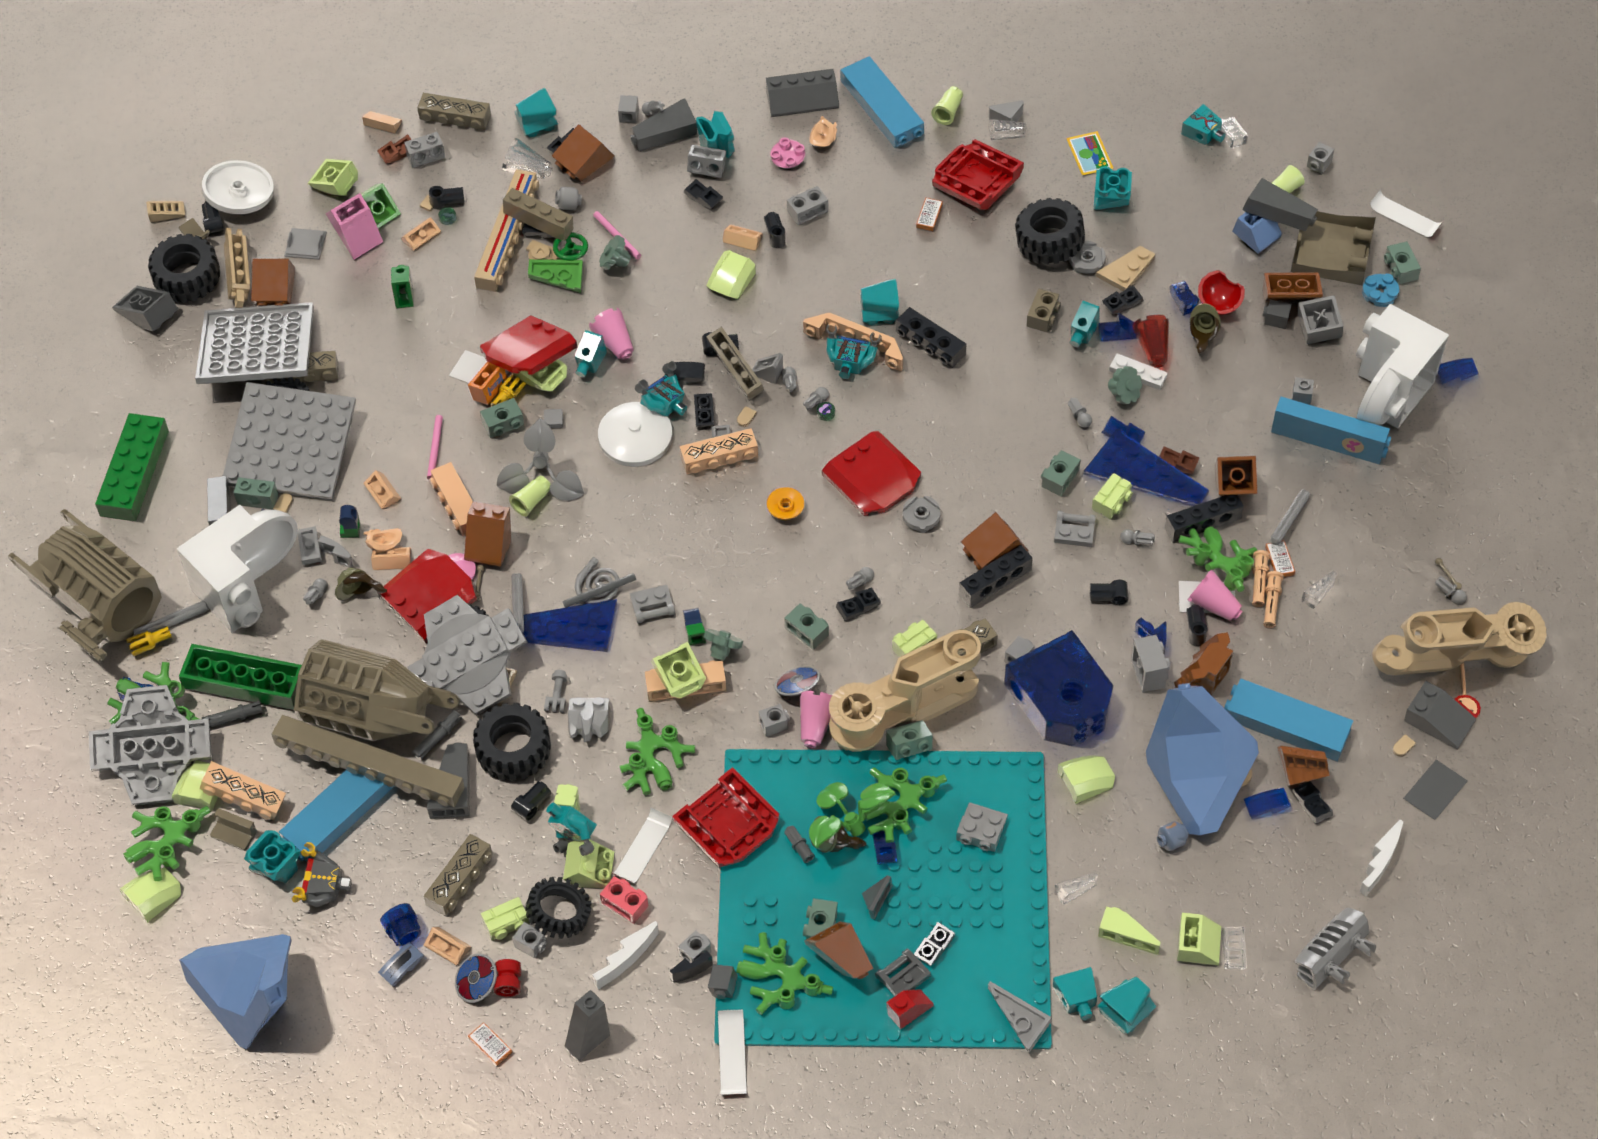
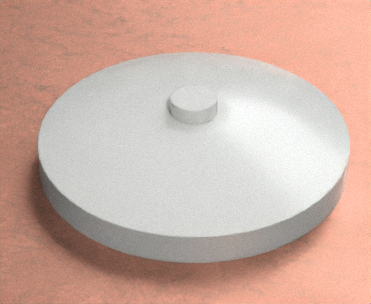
M233 160L219 163L210 168L202 180V193L206 201L214 208L226 213L248 214L265 207L273 196L274 184L270 174L259 165L247 161Z
M640 402L624 403L613 408L603 417L598 428V440L603 453L615 463L630 467L648 465L660 459L668 451L673 436L672 425L668 416L650 411Z

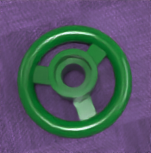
M571 232L568 236L565 247L562 250H558V245L562 240L556 238L553 243L555 255L566 261L578 260L588 250L586 238L575 232ZM571 238L579 239L583 246L576 245L572 242Z

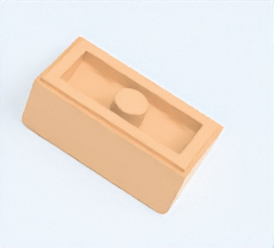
M372 111L362 117L365 126L391 133H396L402 122V119Z
M430 217L405 234L401 240L414 251L439 234L441 230Z
M730 224L724 230L723 242L756 250L763 233Z
M377 470L363 483L381 509H385L401 499L386 476Z
M391 548L383 551L373 549L371 556L372 569H404L411 563V548Z
M432 927L424 943L425 947L455 965L461 962L471 948L470 945L440 927Z

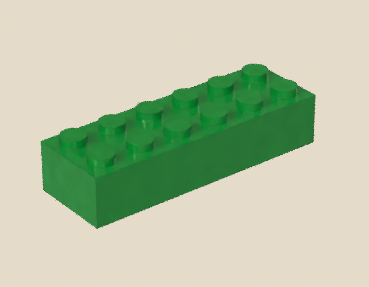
M133 413L128 414L95 502L100 517L136 522L169 432L165 418Z
M191 643L180 671L179 679L185 689L251 702L260 701L261 704L294 710L298 674L302 665Z

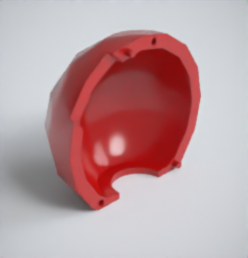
M1220 270L1209 272L1201 279L1198 286V298L1201 304H1210L1217 310L1219 315H1226L1235 311L1242 304L1245 297L1244 286L1231 282L1226 277V274Z

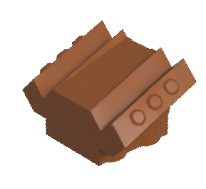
M1228 632L1216 634L1200 646V651L1193 655L1192 662L1185 670L1180 672L1181 677L1174 682L1175 688H1178L1179 684L1190 683L1191 686H1202L1210 695L1215 692L1229 672L1232 664L1231 660L1234 653L1233 650L1227 648L1230 643Z
M1288 746L1277 747L1288 786L1330 776L1325 752Z

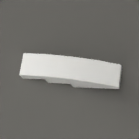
M1401 819L1374 847L1372 855L1375 858L1368 864L1366 874L1369 876L1362 882L1359 891L1364 896H1367L1378 883L1390 863L1402 829L1403 821Z
M656 921L620 941L621 950L606 958L607 966L592 974L597 989L617 978L648 949L659 934Z

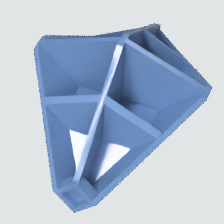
M1190 683L1179 684L1178 688L1167 691L1146 749L1147 764L1188 833L1193 835H1204L1218 831L1259 754L1257 740L1202 686H1191Z
M281 934L202 947L179 959L186 982L234 1041L242 1048L247 1049L251 1046L261 1028L287 1001L288 955L292 941L290 936Z

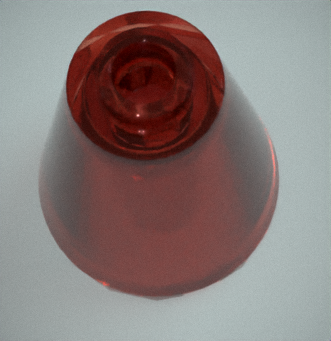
M1164 315L1146 316L1147 320L1141 321V318L1136 320L1132 327L1149 364L1154 366V368H1160L1168 361L1169 319H1166Z

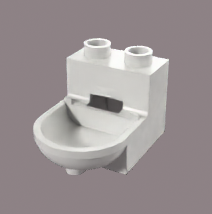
M1390 304L1381 315L1376 313L1370 315L1363 328V333L1369 335V337L1362 341L1356 352V357L1362 359L1358 375L1372 382L1361 402L1357 419L1376 425L1387 422L1399 428L1434 384L1449 334Z
M238 505L177 548L191 590L201 601L206 603L207 607L231 633L240 627H250L259 619L263 609L254 580L273 568L287 555L296 540L298 526L296 521L285 512L263 510L250 515L241 505Z

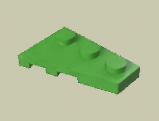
M529 259L528 278L581 293L583 260Z

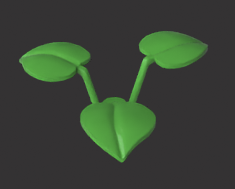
M840 782L829 784L819 793L816 802L822 809H829L838 803L845 814V820L842 822L834 815L830 818L828 816H821L816 819L809 828V836L816 848H819L823 842L839 831L841 825L852 836L861 835L866 829L862 822L865 820L862 810H870L896 795L895 791L881 783L868 786L860 794L862 800L858 801V815L854 812L848 813L840 801L848 796L847 786Z

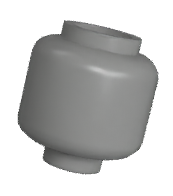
M561 187L556 191L555 204L560 209L575 210L577 205H581L582 195L578 194L576 188Z

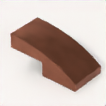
M407 134L394 144L392 141L388 142L378 149L377 152L386 164L397 161L407 156L404 142L412 139Z
M1164 446L1156 464L1170 470L1193 474L1200 457L1184 450L1182 453H1178Z

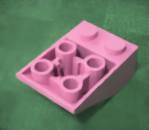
M361 193L325 213L353 260L383 242L370 208Z

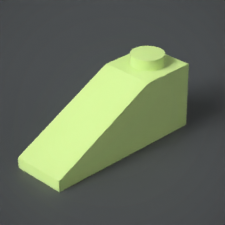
M1106 906L1099 927L1098 937L1158 955L1161 944L1159 940L1128 913L1123 912L1117 907L1110 908Z

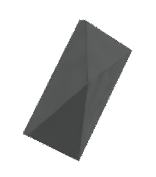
M888 875L862 893L871 919L875 920L893 886L892 879Z

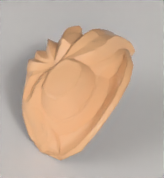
M821 116L820 121L812 128L809 138L810 143L819 147L829 146L836 139V122L832 124Z
M399 528L382 531L371 529L364 532L363 535H367L365 543L369 548L383 551L395 547L401 540L402 532Z

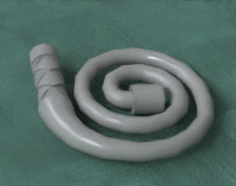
M592 557L577 575L574 586L577 595L582 594V582L599 562L595 557ZM610 568L594 570L586 579L587 591L592 590L590 581L598 573L608 572L614 576L615 580L619 579V576ZM606 574L599 575L594 580V584L597 588L605 585L601 581L598 582L600 579L605 578L610 583L613 581L612 578ZM615 588L611 593L610 591L596 596L602 597L610 593L604 599H588L583 602L588 603L590 605H600L606 603L611 598H613V596L617 593L618 588Z

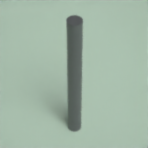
M632 573L562 602L564 607L568 608L637 579L635 574Z

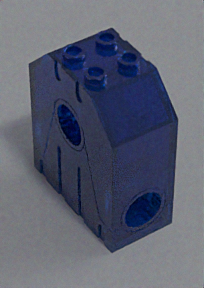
M1073 630L1006 664L1004 685L1045 741L1074 746L1077 743L1082 744L1094 734L1099 735L1104 731L1111 707L1114 685Z

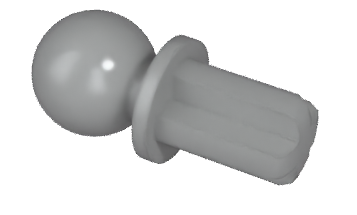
M661 101L645 102L642 106V112L647 116L655 115L663 111L665 105Z
M785 367L781 373L782 380L786 389L793 392V389L797 388L796 371L792 367Z
M825 387L817 388L803 402V406L810 410L815 405H821L823 401L828 399L829 391Z
M1071 398L1068 401V406L1073 412V417L1077 418L1079 426L1084 428L1090 426L1092 417L1086 413V408L1082 407L1077 398Z
M1126 529L1122 531L1120 539L1124 544L1134 542L1135 545H1152L1155 542V535L1153 533H1143L1140 530H1136L1134 533L1132 530Z
M863 567L860 571L855 572L854 576L846 582L848 589L852 590L858 586H864L873 579L874 571L870 567Z
M1442 576L1435 581V585L1446 593V597L1451 595L1453 603L1462 605L1466 602V593L1463 590H1456V584L1452 585Z
M316 579L313 585L308 588V592L303 597L307 605L313 604L316 599L321 598L323 593L327 591L328 583L326 580Z

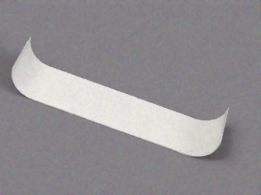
M1381 189L1370 202L1372 209L1426 237H1431L1442 224V222L1436 223L1386 198L1382 194Z
M650 807L647 820L617 870L612 874L635 883L667 832L672 817Z
M743 1009L718 1011L721 1095L746 1094Z

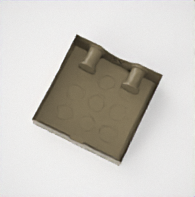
M1317 211L1315 216L1318 218L1314 225H1309L1306 231L1299 230L1291 272L1319 273L1320 278L1362 285L1376 217L1344 216Z

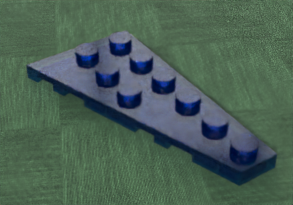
M1118 429L1115 430L1083 471L1086 475L1098 476L1103 480H1107L1112 474H1116L1122 479L1131 482L1134 489L1156 493L1161 497H1170L1192 506L1201 504L1209 493L1207 488Z
M617 599L523 614V634L530 644L608 652Z

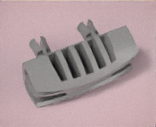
M1347 907L1323 927L1295 960V963L1299 965L1297 969L1298 978L1313 990L1329 975L1340 983L1345 984L1344 978L1348 980L1350 972L1338 965L1355 948L1364 952L1367 956H1371V951L1375 952L1376 950L1375 944L1364 939L1369 934L1368 920L1364 913Z

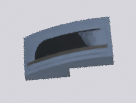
M409 942L396 952L378 973L392 986H396L406 972H412L425 955Z

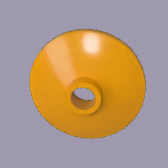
M778 488L768 496L767 509L775 518L781 520L793 519L803 511L804 498L799 491L793 488Z

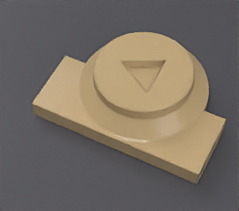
M533 239L526 248V251L529 252V259H559L555 255L553 247Z

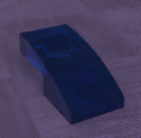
M1473 358L1445 362L1440 364L1438 369V375L1442 384L1459 377L1462 381L1479 374Z
M1111 416L1101 433L1123 444L1138 447L1145 431L1132 423L1125 425Z
M1284 788L1268 790L1244 798L1252 819L1270 811L1274 814L1291 807Z
M884 831L872 834L877 865L898 863L895 842L886 843Z

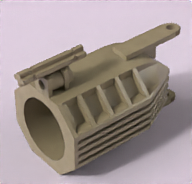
M63 509L61 515L70 525L60 527L50 538H47L44 543L39 545L38 560L29 566L14 553H10L8 557L19 570L52 597L55 595L82 619L78 624V629L68 620L66 622L62 621L59 629L65 634L67 633L73 641L97 661H104L107 653L102 648L99 649L98 644L104 639H107L109 642H116L132 637L134 629L146 625L152 620L162 596L152 574L104 535L87 527L68 510Z
M320 639L308 649L299 671L294 711L299 721L375 741L413 732L426 735L431 733L434 729V723L425 717L426 705L432 704L443 708L455 709L460 703V698L454 692L429 686L395 658ZM449 698H452L454 703H450ZM423 723L428 724L429 728L426 729L423 726Z

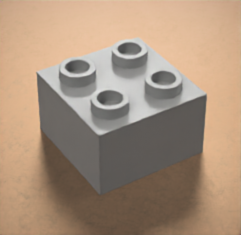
M1335 295L1298 303V317L1306 345L1343 336L1344 326Z
M1157 635L1134 639L1131 662L1142 693L1165 688L1166 680L1169 678L1170 662L1168 658L1164 657V646L1162 641L1159 642Z

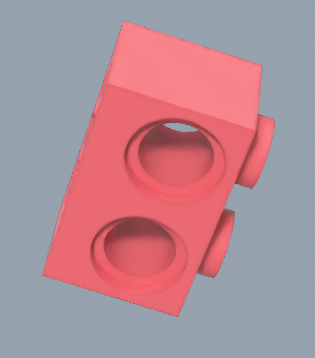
M615 876L600 893L601 904L633 924L649 906L648 897L645 892L640 889H634L625 879H619ZM614 892H622L619 895H613ZM632 902H637V903H638L637 905H634V906L629 905V904L632 903Z

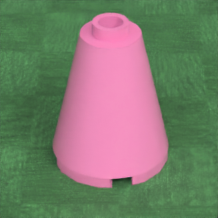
M610 308L598 314L594 318L596 321L593 324L589 323V329L591 332L602 335L605 346L618 359L625 360L632 356L634 350L621 310L616 308L617 310L614 311Z
M1212 570L1208 572L1187 599L1190 603L1199 605L1203 609L1229 621L1232 618L1236 620L1243 612L1240 609L1242 605Z
M804 691L801 693V742L808 748L819 746L827 732L831 718L829 702L832 695L820 692V695H813L814 691Z

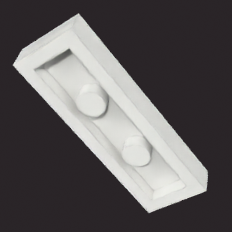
M1116 354L1109 367V371L1115 373L1118 368L1131 366L1137 369V375L1141 376L1142 384L1158 390L1163 386L1168 372L1120 354Z

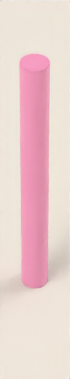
M598 211L593 214V217L613 237L616 235L623 237ZM625 239L624 248L635 259H639L641 254Z
M441 415L435 416L427 479L432 478L430 470L436 468L443 420Z

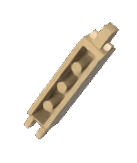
M226 228L224 256L228 299L234 300L235 308H243L244 301L247 300L250 290L246 236L242 235V229H237L236 234H231V228Z

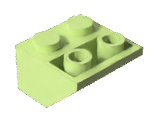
M589 839L594 846V851L589 855L582 856L579 846L583 845L584 842L572 841L568 843L563 880L570 879V883L574 884L576 882L579 884L578 887L604 889L611 881L614 851Z
M1182 913L1179 925L1177 961L1219 966L1221 926L1204 915Z

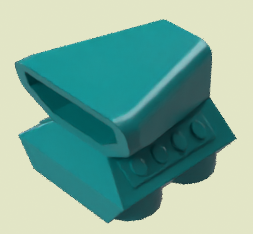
M546 88L538 90L515 104V116L525 136L534 137L539 134V131H552L558 125L555 118L556 108Z
M714 111L711 121L702 116L697 117L696 124L700 146L725 150L726 157L730 158L733 152H735L733 144L734 135L723 112Z
M1107 166L1097 169L1093 209L1099 210L1129 205L1132 172L1127 168H1119L1117 171H1114Z
M896 279L861 288L860 302L863 322L868 325H875L878 321H883L887 324L896 322V319L899 317V297Z
M266 830L246 851L244 860L250 863L248 869L251 872L271 878L274 881L287 883L298 871L296 862L301 851L292 842L283 839L278 832Z
M1138 977L1130 980L1125 979L1120 985L1102 993L1099 996L1102 1002L1097 1005L1100 1013L1125 1034L1132 1032L1156 1008V1005L1150 998V988Z

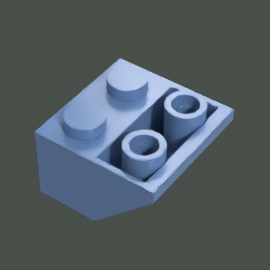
M1248 212L1238 217L1232 230L1234 234L1258 254L1282 235L1278 222Z

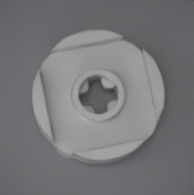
M1085 241L1081 250L1077 251L1074 257H1069V262L1076 273H1096L1102 269L1105 263V251L1102 247H1098L1097 243ZM1085 255H1088L1091 259H1085Z
M915 496L904 504L903 521L911 529L917 530L919 533H925L938 524L940 520V507L933 498L928 496L917 498ZM918 511H919V512L925 511V515H924V516H919V515H918Z

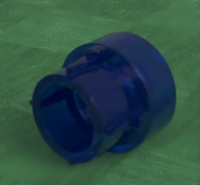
M409 903L394 906L380 918V924L396 946H404L409 942H413L421 934L417 915Z

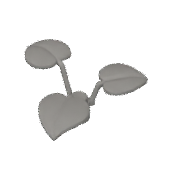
M541 418L524 435L525 446L530 451L535 452L533 462L530 463V466L525 471L521 464L511 463L502 469L497 478L498 488L509 493H516L529 483V478L526 474L534 466L538 469L546 467L554 481L550 485V491L553 496L560 500L568 501L577 499L584 494L581 481L574 472L565 470L559 472L557 478L554 476L548 463L549 456L547 452L553 450L555 436L550 426Z

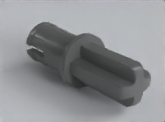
M795 826L787 827L784 833L791 842L792 849L798 852L804 863L813 860L815 855L806 844L807 840L801 837Z

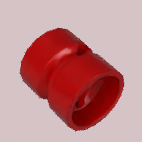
M514 959L496 961L497 978L493 989L494 993L502 997H513L520 994L521 981L518 979L521 977V963Z

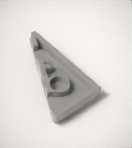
M990 981L988 990L1025 1049L1030 1053L1052 1022V1017Z

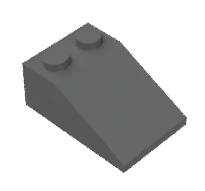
M138 285L112 307L114 311L142 329L151 331L160 328L161 324L166 319L171 318L173 313L178 310L169 292Z
M1427 681L1424 682L1409 705L1404 722L1455 749L1459 748L1476 721V718L1447 692Z

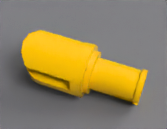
M511 373L500 386L499 395L491 402V407L515 398L526 383L523 381L516 391L513 392L520 378L517 377L507 387V384L515 375Z
M167 626L153 633L148 631L127 638L126 641L131 643L129 648L134 650L132 652L134 657L154 649L156 643L172 638Z

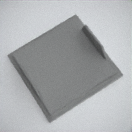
M292 228L287 239L284 257L319 260L327 232Z

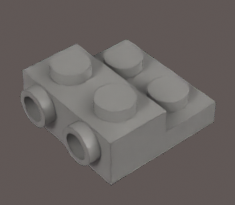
M969 802L965 815L962 817L958 827L956 840L965 845L977 846L984 851L990 850L995 852L1008 814Z

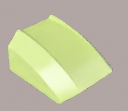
M325 159L308 182V185L326 193L347 196V192L355 181H358V170L352 161Z
M731 250L724 251L712 271L706 286L728 297L739 299L756 274V265L750 258L734 253Z
M558 359L533 375H528V371H521L519 374L514 373V376L519 377L520 380L537 389L553 391L567 377V366Z
M688 642L651 660L659 678L673 697L680 699L701 689L706 680Z
M1083 756L1058 764L1057 772L1065 782L1075 804L1108 791L1114 786L1115 774L1103 756Z
M197 760L184 771L172 794L175 804L198 808L208 806L210 811H213L218 797L215 795L209 796L200 789L201 781L210 763Z
M165 867L161 868L162 880L154 881L151 870L134 878L120 888L122 896L135 907L146 922H149L181 896L179 881Z

